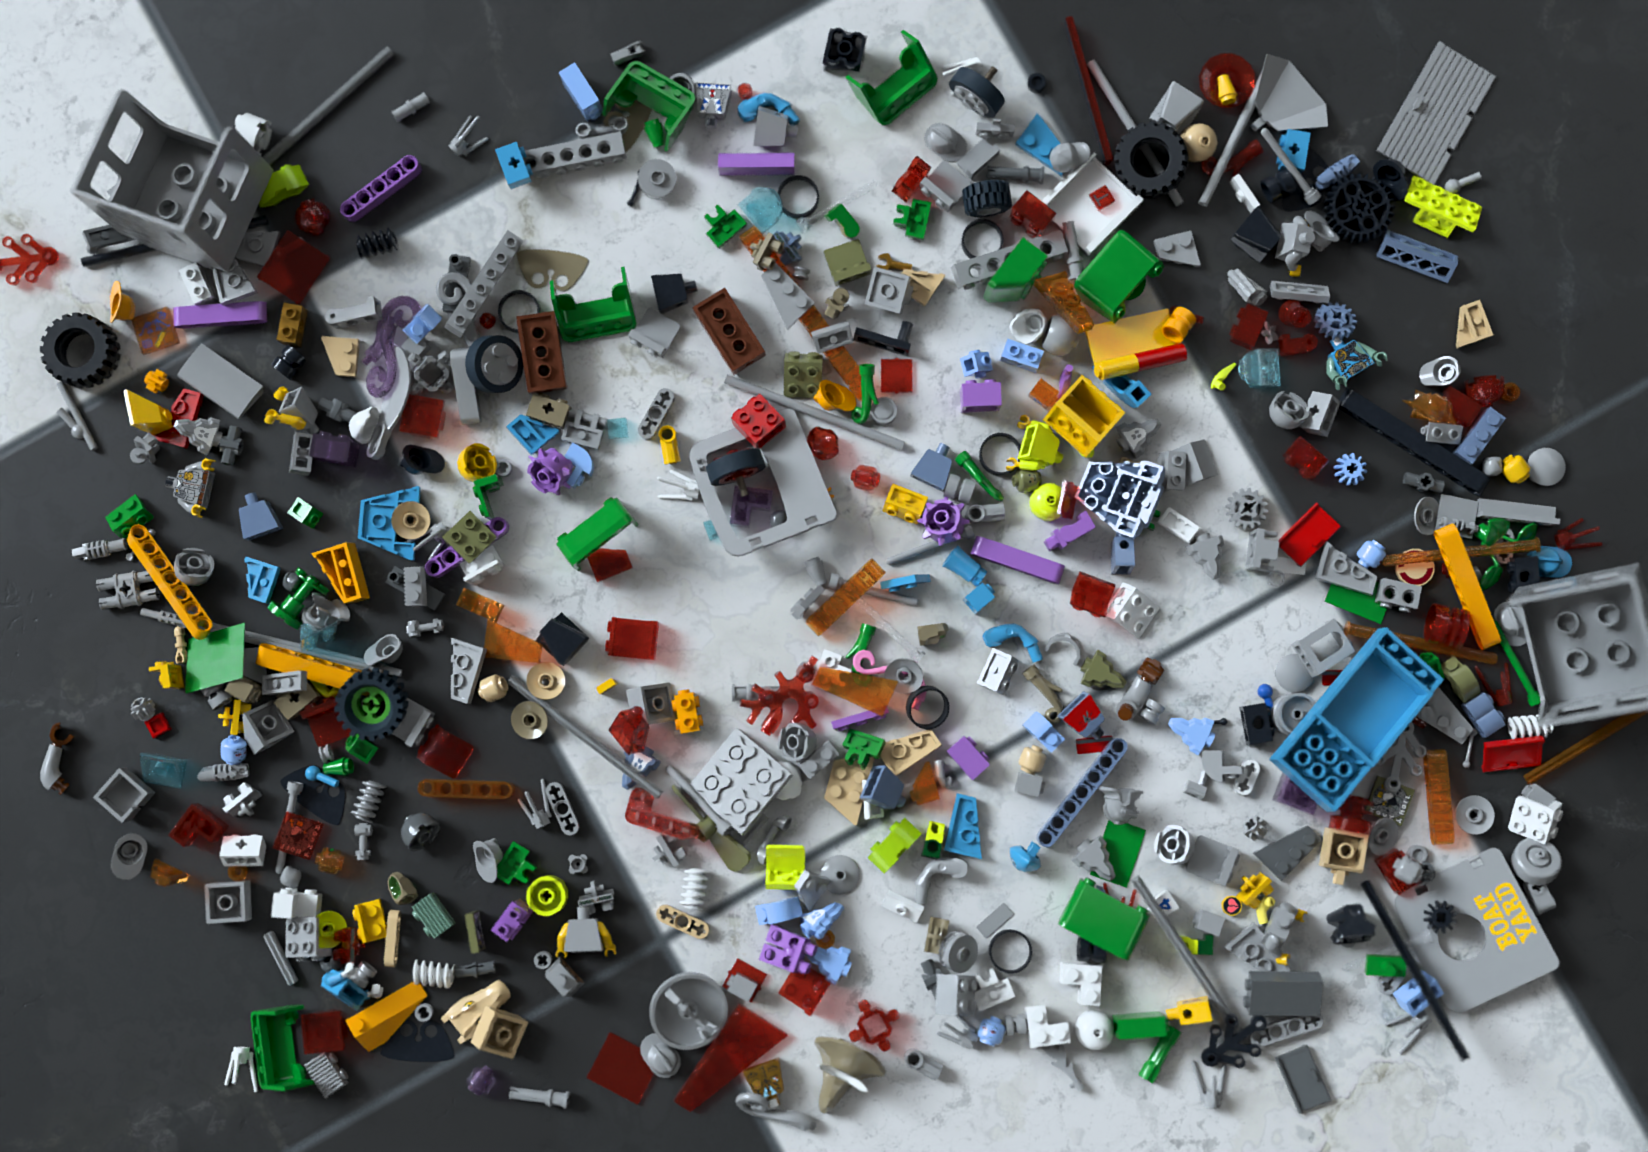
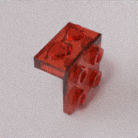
M1079 571L1071 590L1069 604L1074 609L1088 611L1095 617H1106L1108 603L1116 584Z
M334 696L323 699L324 703L316 705V703L307 705L305 710L300 712L302 719H308L316 744L319 747L351 736L350 732L352 730L350 728L344 730L342 728L344 721L338 722L336 718L340 712H335L334 707L338 702H335Z
M436 724L435 728L430 730L425 744L419 748L417 758L423 764L455 779L471 755L474 747L470 743L449 733L444 727Z

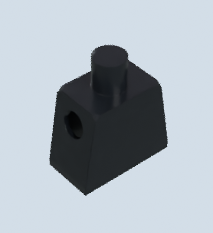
M682 274L651 275L658 310L661 314L689 303L687 294L697 292L695 280L684 283Z

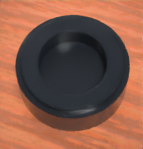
M1040 73L1031 74L1027 81L1028 89L1033 93L1042 92L1046 86V78Z

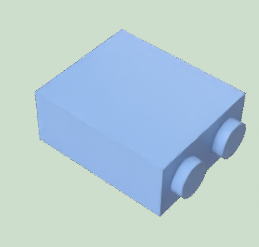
M574 62L560 71L559 75L586 120H595L601 115L603 109L596 94Z

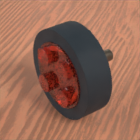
M748 448L741 451L734 449L727 452L725 456L715 458L706 466V471L711 485L720 486L737 482L741 496L746 497L749 493L744 479L765 469L766 465L759 448Z

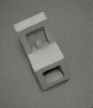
M1202 750L1203 768L1211 779L1224 782V774H1227V778H1239V774H1244V766H1224V750Z

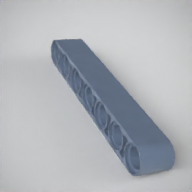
M1115 738L1106 745L1037 833L1036 839L1040 845L1050 847L1057 841L1126 753L1128 746L1125 740ZM1117 741L1122 744V750L1118 753L1113 749V744ZM1105 756L1110 759V765L1106 768L1101 764V760ZM1092 772H1096L1099 776L1095 783L1089 780V775ZM1080 787H1084L1087 791L1086 796L1083 798L1077 795V790ZM1068 802H1072L1075 806L1072 813H1067L1065 810V805ZM1057 817H1060L1063 821L1060 828H1055L1053 825V821ZM1049 833L1051 840L1048 843H1043L1041 841L1042 834Z

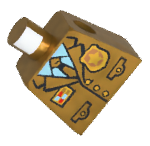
M779 1057L743 1070V1074L753 1093L765 1097L770 1103L769 1108L780 1105L777 1094L784 1092Z

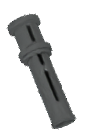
M988 166L987 178L1018 179L1024 183L1034 181L1043 184L1045 167L1029 168V166H1025L1023 168Z

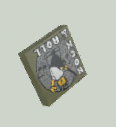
M1376 776L1363 812L1381 819L1390 818L1397 825L1402 826L1415 790L1401 785L1398 791L1387 792L1383 786L1386 778ZM1391 781V786L1396 787V782Z
M479 910L465 915L472 954L486 948Z

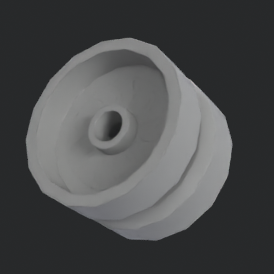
M1288 693L1279 696L1273 702L1271 722L1278 732L1290 735L1316 702L1312 697L1304 693Z

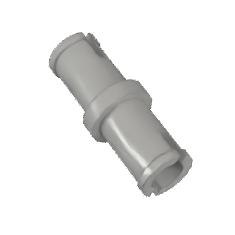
M423 92L411 101H405L406 104L391 112L397 122L410 114L414 115L418 109L429 104L430 101Z

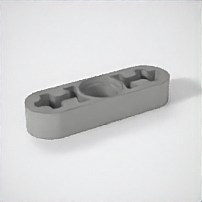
M663 388L659 390L640 423L638 432L643 439L649 440L655 436L671 408L675 398L670 389ZM669 393L670 400H665L663 406L666 409L664 410L660 405H656V403L661 404L663 401L661 395ZM654 409L661 410L662 415L659 419L651 417V412ZM649 418L653 423H657V425L654 426L652 424L650 427L652 433H647L646 435H644V431L642 429L643 427L647 428L650 423L647 421V419Z
M558 782L550 783L546 788V795L563 833L566 835L576 834L579 831L580 824L563 785ZM553 785L555 786V788H560V791H558L559 798L564 796V800H559L556 803H554L553 800H556L557 797L555 794L550 793V791L553 790ZM560 803H565L568 806L566 814L558 812L557 807ZM572 815L569 821L570 823H575L573 832L570 829L566 830L568 823L566 819L562 822V817Z

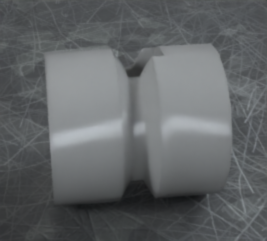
M950 473L943 497H948L949 499L958 497V502L968 505L976 481L968 478L962 481L959 475Z
M226 683L201 690L204 697H209L208 703L213 710L227 705L235 698L225 692Z

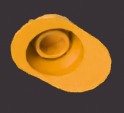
M119 281L114 282L110 295L111 323L114 320H132L135 315L133 299L121 292Z
M822 380L820 382V389L814 396V401L818 402L823 409L827 411L837 408L844 411L854 410L857 403L856 398L848 388L829 380Z

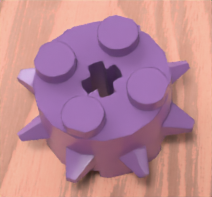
M549 448L546 451L539 449L537 458L528 456L532 462L528 466L527 473L531 475L533 479L531 483L537 490L543 493L553 492L556 495H560V488L562 486L571 488L567 481L572 474V461L566 459L555 448Z
M948 497L936 500L934 504L928 502L922 516L923 518L917 520L919 523L924 524L926 528L922 536L923 539L932 538L933 541L939 543V546H942L943 543L960 540L964 525L970 522V520L964 519L961 514L965 505L963 503L955 505L952 501L948 500Z

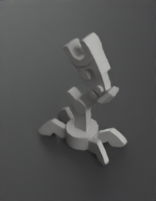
M670 988L665 992L664 995L681 1008L680 1010L684 1015L688 1014L700 1026L696 1030L702 1040L706 1041L707 1036L717 1029V1026L713 1025V1021L705 1019L703 1024L691 1011V1008L684 1004Z

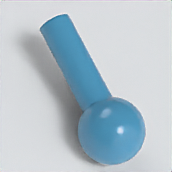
M309 766L305 771V776L310 781L319 780L335 788L339 785V780L321 773L317 766Z

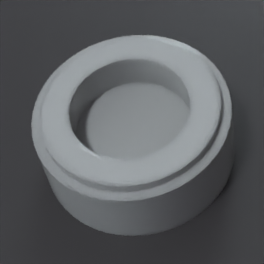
M1413 845L1407 850L1408 856L1421 863L1425 862L1428 858L1427 850L1421 845Z

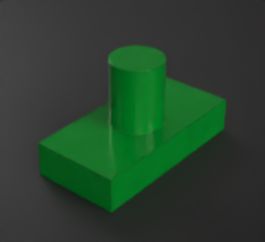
M1366 954L1365 974L1370 976L1406 977L1407 965H1405L1406 963H1404L1405 961H1403L1402 956Z

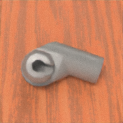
M934 761L935 776L940 786L943 788L951 787L952 777H945L944 761Z

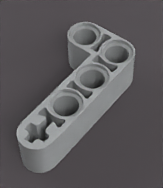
M470 347L456 348L450 351L458 410L462 425L481 423L482 421L478 391L469 380L465 368L466 355Z

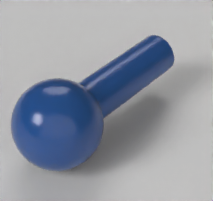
M1262 684L1258 687L1257 693L1260 698L1264 699L1266 706H1269L1271 712L1273 689L1268 684Z

